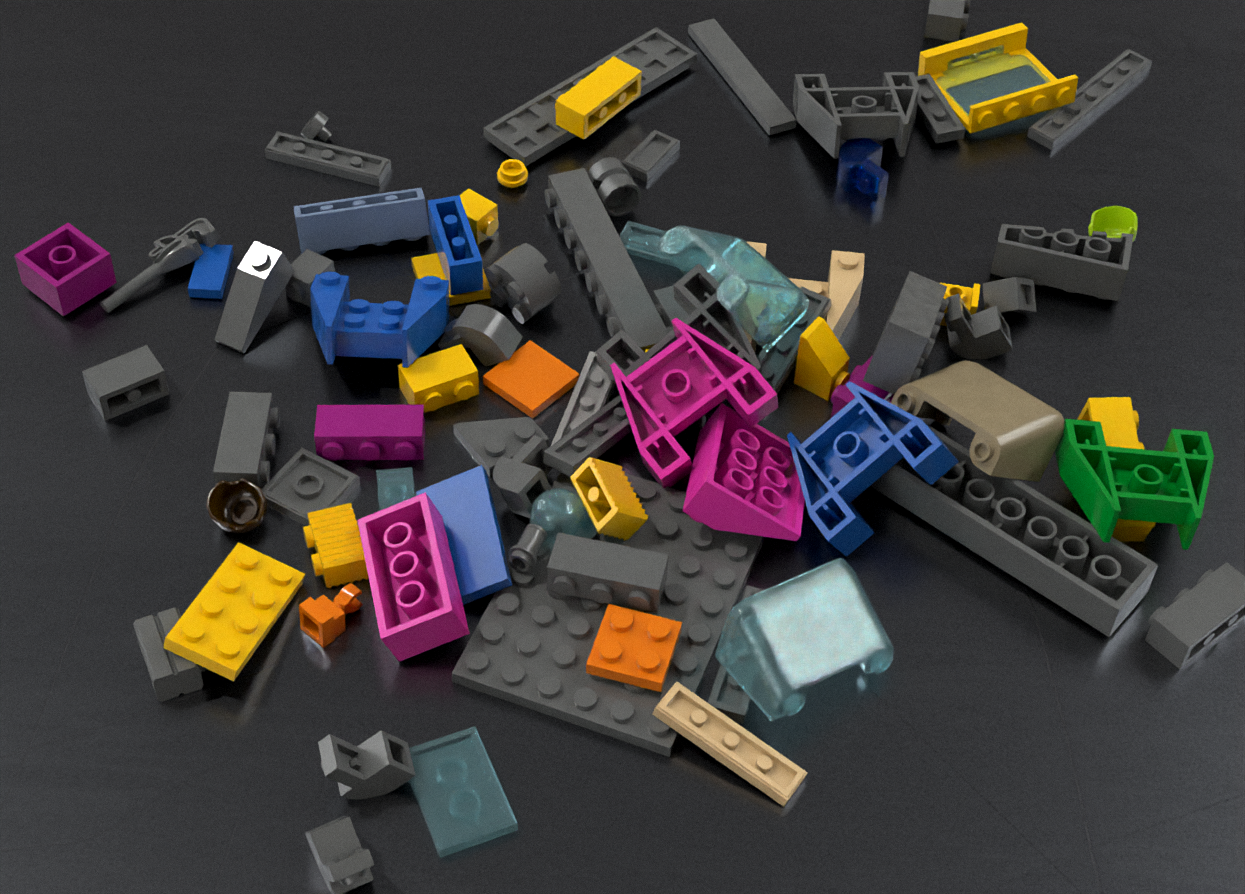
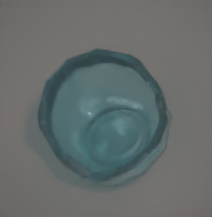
M553 488L543 492L535 499L529 522L530 524L541 526L547 532V539L545 541L555 544L558 533L575 536L579 529H584L587 512L576 493L564 488Z

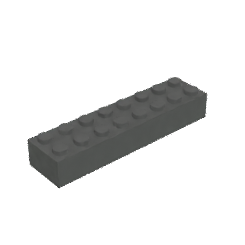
M929 425L927 426L942 440L959 462L930 485L903 457L870 485L878 492L1108 637L1112 635L1147 594L1158 564L1111 537L1109 543H1104L1092 524L1018 479L995 477L986 474L972 463L970 451Z

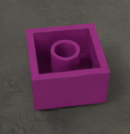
M69 222L14 255L22 284L62 316L67 315L117 283L110 253Z

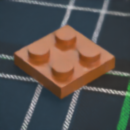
M608 604L586 663V673L661 692L682 631V622Z

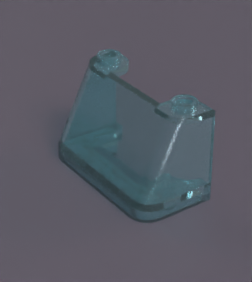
M678 225L670 229L656 243L684 275L700 263L720 284L717 291V299L720 304L731 313L751 335V338L766 352L808 310L809 300L802 290L740 237Z
M838 558L752 595L735 605L726 618L715 657L772 722L785 715L792 716L799 712L805 704L804 698L809 687L859 664L866 674L873 672L879 674L885 671L893 661L894 648L854 569L844 559Z

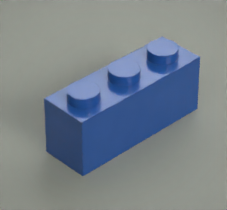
M460 195L428 200L429 230L445 279L449 280L450 294L456 295L483 290L482 258Z

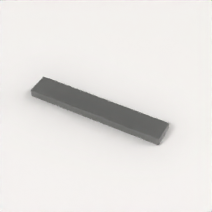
M714 18L689 25L688 34L769 136L796 128L797 119Z
M1127 49L1076 90L1075 102L1053 108L1028 129L1027 137L1050 150L1054 149L1149 71L1152 61Z

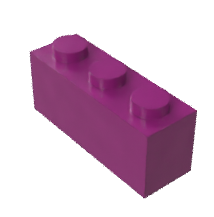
M317 405L314 432L316 455L331 461L424 460V405Z

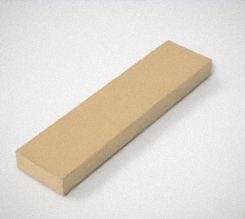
M677 681L653 711L652 715L783 807L808 773Z

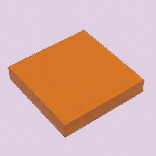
M529 340L516 350L509 360L500 362L483 375V384L533 419L573 388L580 374Z

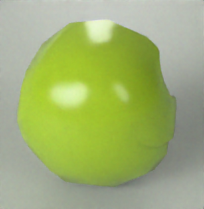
M1109 206L1096 210L1091 215L1088 235L1092 236L1093 231L1106 232L1108 238H1121L1122 233L1133 234L1132 242H1134L1138 228L1137 214L1131 209L1121 206Z

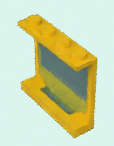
M1022 22L921 51L919 56L918 76L931 75L970 134L1075 102L1078 77L1075 74L1057 79L1026 49L1028 28Z

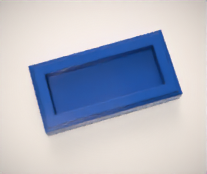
M200 244L204 254L195 261L188 286L189 297L222 299L234 255L233 245L216 244L211 248L206 246V244Z

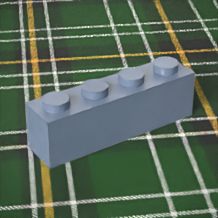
M422 188L293 206L301 254L306 249L321 255L326 253L327 250L340 248L341 250L349 251L358 248L359 245L373 244L375 246H383L389 244L392 240L416 241L425 235H430L426 202Z

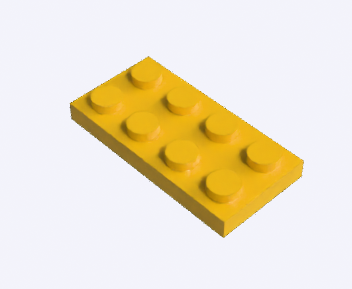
M238 542L165 637L163 648L234 682L302 586L305 573Z

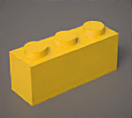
M613 56L603 65L598 66L586 78L580 80L565 94L558 97L555 103L556 125L583 140L641 95L642 71Z

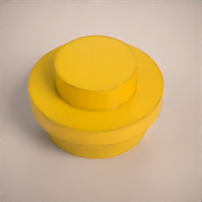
M509 159L501 163L497 171V179L504 186L516 188L526 183L528 171L521 161Z

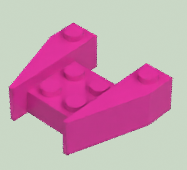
M678 318L672 320L674 333L678 339L627 377L615 362L610 365L643 464L663 488L667 486L672 487L688 475L692 468L690 457L674 437L722 401L727 399L749 428L778 408L777 393L753 365Z

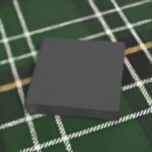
M301 447L261 490L268 502L267 506L308 526V512L342 505L358 488L360 478Z

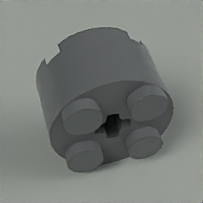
M527 243L514 247L485 269V274L493 287V290L490 291L491 298L499 307L507 305L515 319L521 324L531 319L561 295V284L555 271L549 274L544 267V264L548 262L546 258L536 248Z

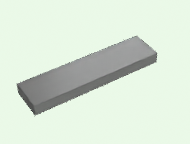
M589 352L551 446L607 405L615 382L598 365L596 352Z

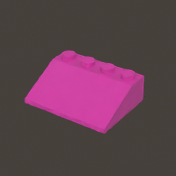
M721 403L699 432L683 512L688 514L694 521L704 523L714 530L797 541L801 536L805 499L789 443L758 424L749 428L736 411Z

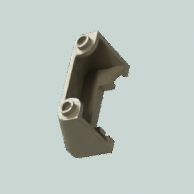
M966 360L959 361L903 385L897 390L891 401V404L916 417L933 419L943 425H950L951 418L976 432L969 449L971 461L977 468L995 477L1040 482L1065 429L1064 418L1058 410L984 366Z

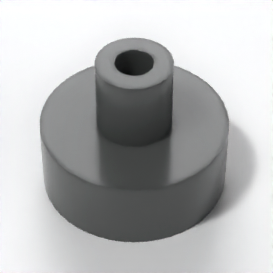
M318 110L304 126L300 134L304 138L311 140L318 136L326 142L332 135V132L324 126L329 118Z

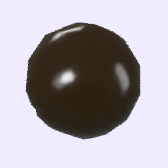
M241 478L238 481L232 482L219 481L208 493L206 508L213 522L222 530L232 534H241L256 529L266 517L268 502L260 487Z

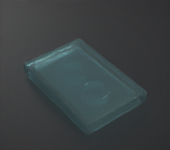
M475 726L409 748L416 775L409 782L440 858L518 831L516 818Z

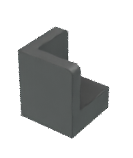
M1016 276L983 283L985 310L997 306L1001 314L1008 312L1020 314L1037 312L1034 280Z

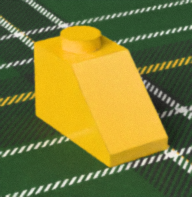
M819 316L800 335L794 384L829 401L836 387L840 384L844 385L850 378V373H848L850 357L825 319Z

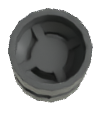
M614 157L604 158L596 162L589 169L588 176L610 216L619 217L626 215L639 204L641 191L621 160Z

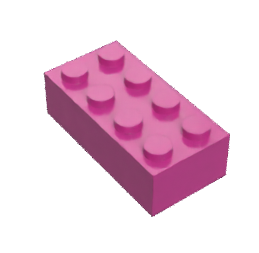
M426 492L358 519L380 638L396 659L400 662L470 634L443 517Z

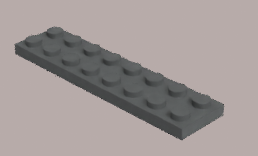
M655 27L483 128L484 138L511 158L521 161L526 167L576 136L556 125L555 103L560 95L565 94L580 80L594 72L598 66L603 65L614 56L641 70V95L638 97L640 98L696 64L697 53Z

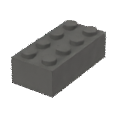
M909 271L884 326L863 381L895 395L900 387L918 379L922 370L921 367L933 348L940 328L939 325L949 300L943 298L947 286Z

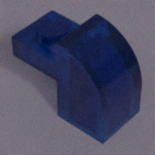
M854 138L843 143L839 151L836 179L839 186L845 192L856 187L876 202L886 196L889 173L880 168L883 147L870 138Z

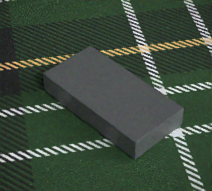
M654 130L622 163L630 175L648 182L680 149V141Z

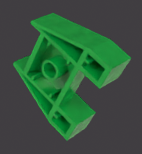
M1065 419V429L1055 449L1059 475L1104 543L1110 542L1118 519L1171 523L1177 525L1182 549L1188 550L1202 517L1214 460L1208 433L1171 429L1163 451L1106 446L1101 422Z

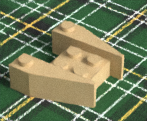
M734 240L729 293L739 322L754 352L757 341H768L801 286L831 299L832 305L823 319H825L839 341L859 305L864 275V253L832 250L828 282L763 276L767 244Z

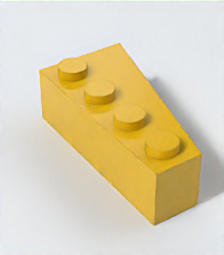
M1131 397L1088 398L1077 420L1101 422L1106 446L1144 450L1143 443L1138 441L1139 416L1137 411L1132 408ZM1118 519L1112 537L1120 542L1144 541L1151 529L1155 527L1156 522Z

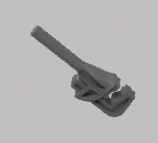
M198 218L191 221L174 235H168L154 241L153 244L156 248L148 254L153 264L100 302L102 308L109 313L158 276L200 259L199 256L204 253L199 244L204 243L212 248L220 240L216 229L206 218Z

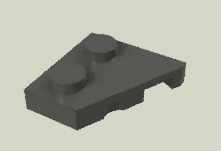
M531 417L462 422L454 425V435L478 464L484 467L489 477L493 476L494 466L501 456L512 459L534 435L544 438L549 447L548 436Z

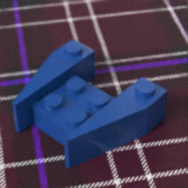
M336 272L316 274L310 288L312 326L327 364H333L335 356L402 359V367L408 368L444 333V329L448 325L449 280H441L436 276H426L415 280L409 305L399 301H387L384 304L369 303L363 299L350 301L349 276H343Z
M850 381L845 385L855 398L808 439L802 442L792 432L787 435L809 516L827 541L846 557L874 534L851 502L904 457L912 468L932 485L959 462L923 420Z

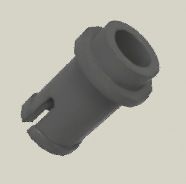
M528 524L517 545L510 548L508 562L515 570L526 572L536 565V555L547 539V532L541 526Z

